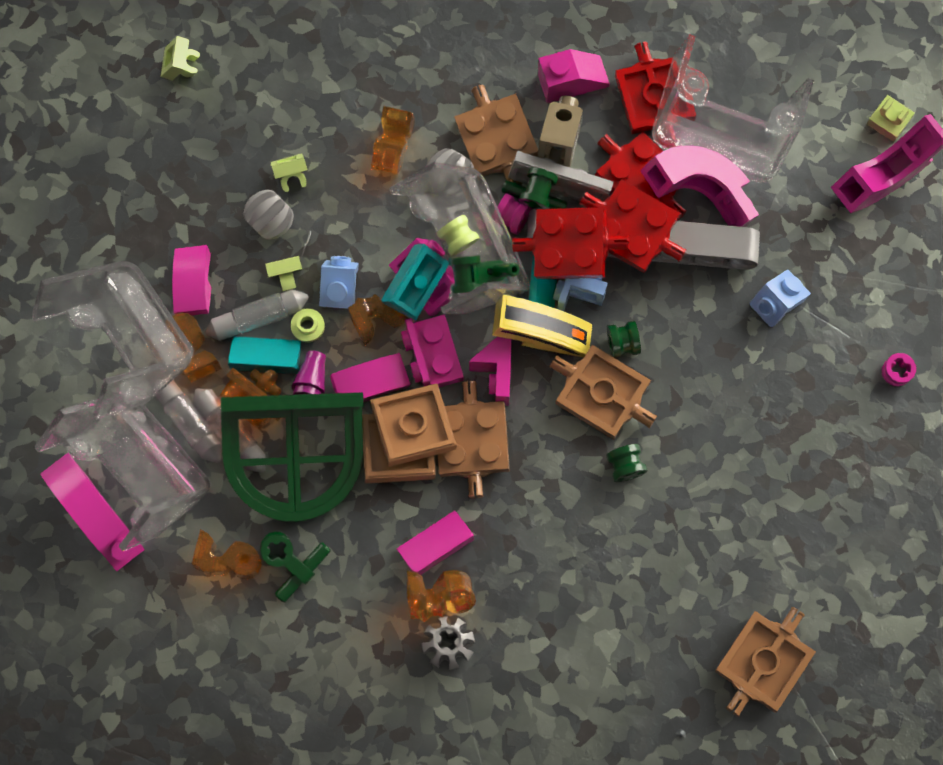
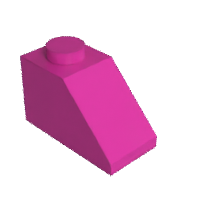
M569 49L539 58L538 78L547 104L559 101L562 96L574 97L610 86L600 55Z

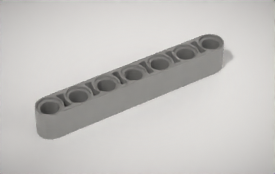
M535 209L529 212L526 238H533L536 229ZM677 221L670 232L669 240L687 249L684 256L678 262V260L661 252L660 255L652 260L656 262L741 270L754 269L758 266L760 232L748 227ZM608 253L607 257L617 258L614 255Z

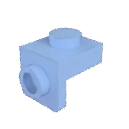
M332 256L330 260H325L321 266L319 306L345 309L354 308L356 273L359 263L351 262V258L346 256Z
M786 270L767 282L751 300L750 306L770 327H773L786 313L803 303L811 293L789 270Z
M602 278L559 280L553 299L558 301L557 309L565 311L569 296L602 306L608 283L602 281Z

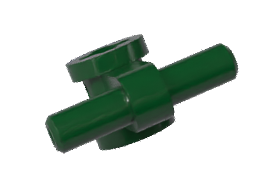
M538 167L529 168L527 176L530 179L527 187L506 180L501 190L502 193H508L518 198L520 203L535 210L566 208L568 204L567 201L549 195L551 187L557 184L558 176Z
M480 255L448 258L449 265H453L455 286H451L452 293L482 291L483 283L501 281L505 277H515L519 274V266L516 263H504L501 260L481 262Z
M275 531L265 535L260 544L263 560L273 567L285 566L292 573L275 592V596L281 602H286L302 583L306 585L315 575L313 571L329 555L331 549L323 542L319 543L302 562L293 554L292 543L286 534ZM281 541L284 542L282 548L285 553L282 556L276 553L271 557L269 555L271 552L269 544L271 542L274 544H279Z

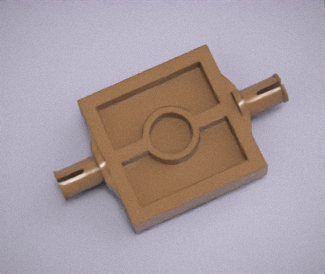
M479 85L482 97H480L477 86L472 89V93L478 106L473 110L454 116L471 163L474 166L477 179L492 173L504 172L506 180L514 183L513 179L508 178L517 151L538 156L537 145L516 94L500 100L490 101L485 86ZM515 180L516 184H519V185H522V184H523L522 182H519V181H516V180Z
M592 345L585 357L575 365L570 364L558 355L552 361L550 368L567 377L565 387L556 399L555 404L613 440L623 425L632 418L641 422L649 429L656 420L657 415L640 406L641 398L650 385L651 380L596 346Z
M466 381L462 383L464 402L445 406L457 448L453 451L438 454L440 477L461 476L468 478V498L476 499L475 485L477 498L483 497L482 477L491 473L510 472L506 406L504 401L487 403L477 401V382L470 381L469 394V384Z
M791 607V610L781 624L770 621L754 611L716 668L715 672L731 682L737 690L728 706H726V709L731 712L738 701H740L732 714L739 717L749 699L760 702L776 713L816 653V651L802 643L794 633V630L805 616L800 611L793 622H791L798 609Z

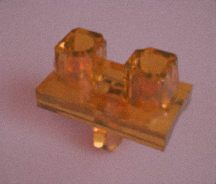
M232 368L226 375L229 382L221 392L220 397L268 396L267 392L271 395H279L282 389L274 384L278 374L272 369L264 374L254 369L249 375L256 382V385H254L236 369ZM272 418L246 420L260 430Z

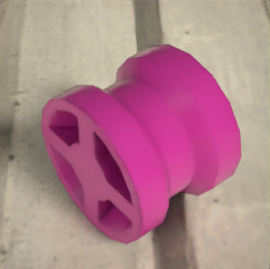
M507 193L501 199L492 222L497 226L505 225L509 227L511 233L518 235L527 222L531 208L515 201L514 196Z

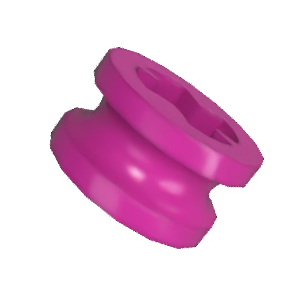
M905 353L893 354L882 366V376L892 386L907 384L916 373L914 360ZM896 362L899 363L900 367H906L907 371L902 377H899L898 372H892L891 368L896 365Z

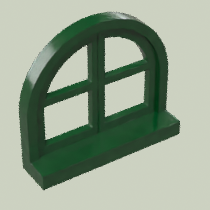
M363 392L220 397L222 457L225 473L236 494L249 507L262 515L276 520L303 521L318 517L332 510L349 494L359 476L363 460ZM344 416L345 455L299 457L298 417ZM285 418L287 457L240 459L239 419ZM344 462L339 476L329 489L314 499L301 502L300 464ZM287 464L288 503L273 500L259 492L248 480L242 466Z

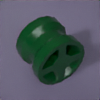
M629 321L625 326L617 327L614 324L607 325V337L612 357L615 359L621 358L625 353H631L632 355L641 354L640 336L635 321Z
M639 444L622 446L606 454L608 462L613 464L615 470L612 475L614 482L629 481L647 473L646 464L642 463L639 457L641 453Z

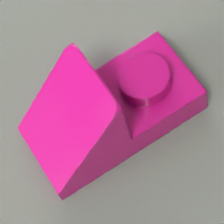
M497 336L469 361V371L496 372V374H489V394H496L495 402L504 401L505 406H509L511 339Z

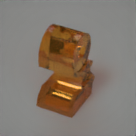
M384 106L381 117L383 134L375 140L371 168L399 175L404 162L405 152L408 149L407 141L413 133L415 118L412 112Z
M376 294L368 298H357L356 302L348 307L350 318L364 346L372 340L374 335L371 319L379 317L394 328L403 325L405 320L409 319V317L381 302V298Z
M183 312L172 316L168 321L167 331L175 344L173 346L176 355L175 364L181 374L187 376L190 382H194L221 370L222 368L218 360L212 353L203 350L194 355L205 342L204 334L197 320L192 315Z
M200 529L191 563L195 569L202 571L206 577L214 575L225 577L230 570L238 578L247 580L259 574L262 568V561L258 551L253 546L245 542L235 541L222 556H214L217 548L214 540L209 533Z
M458 570L443 571L432 589H425L423 577L417 572L407 571L406 598L411 619H420L425 622L433 616L443 617L447 610L452 613H465L475 605V594L472 590L471 578L467 573Z

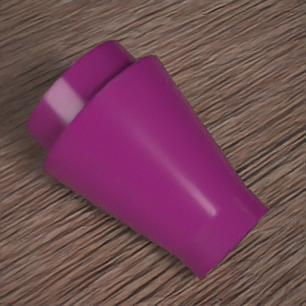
M313 350L306 352L305 360L291 385L293 395L325 394V354Z

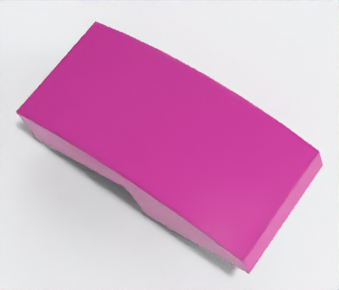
M207 245L177 248L174 250L172 292L175 317L209 314L212 287L208 281L211 253Z
M400 353L355 365L330 375L335 393L363 392V402L370 401L375 396L406 389L411 385Z

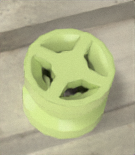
M465 215L455 218L436 233L440 240H445L447 243V251L451 257L466 250L480 238L476 232L471 231L468 227L469 220Z

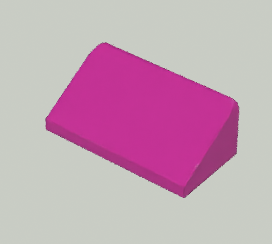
M454 510L396 548L414 577L417 578L472 542L474 535Z

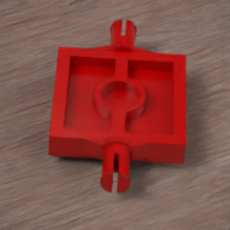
M641 42L634 46L639 62L632 67L615 71L616 82L631 134L659 130L663 146L669 148L670 144L673 147L677 144V140L672 127L676 124L693 121L697 115L680 57L652 59L648 42H642V46Z
M644 132L639 134L629 144L621 147L608 134H605L598 141L597 145L609 154L610 158L596 171L595 176L613 181L611 193L614 192L622 179L679 212V219L685 215L687 210L673 198L679 189L658 199L640 171L654 156L663 152Z
M622 179L612 195L605 199L604 202L588 192L584 194L580 201V205L586 208L604 207L606 209V229L609 236L629 235V250H609V253L645 273L652 260L660 255L661 252L680 262L687 250L669 240L670 232L679 219L680 213Z
M604 207L536 209V229L533 238H513L512 249L513 252H533L535 257L534 276L537 279L605 278V260L609 250H629L630 238L629 235L609 236L606 229L607 211Z

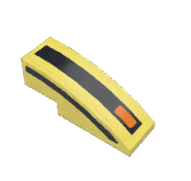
M502 295L497 301L493 336L522 341V346L583 358L590 349L591 323L564 311L521 298Z

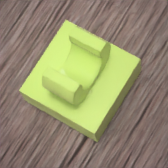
M176 36L165 47L160 77L173 81L179 74L185 77H192L197 73V69L190 67L186 59L195 62L199 58L200 53L196 50L188 49V39Z
M887 95L869 118L867 125L892 142H895L913 118L915 112Z
M302 153L271 162L275 179L281 178V186L285 192L289 191L287 181L292 176L298 177L301 186L306 187V178L302 171L308 169Z
M299 256L265 264L268 277L279 275L283 291L296 288L293 271L302 269Z

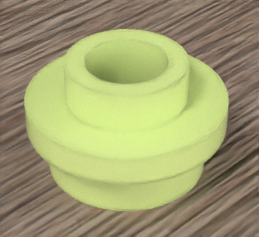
M302 309L291 320V331L295 338L302 342L316 341L325 330V322L322 315L314 309ZM305 320L314 322L310 329L301 327Z

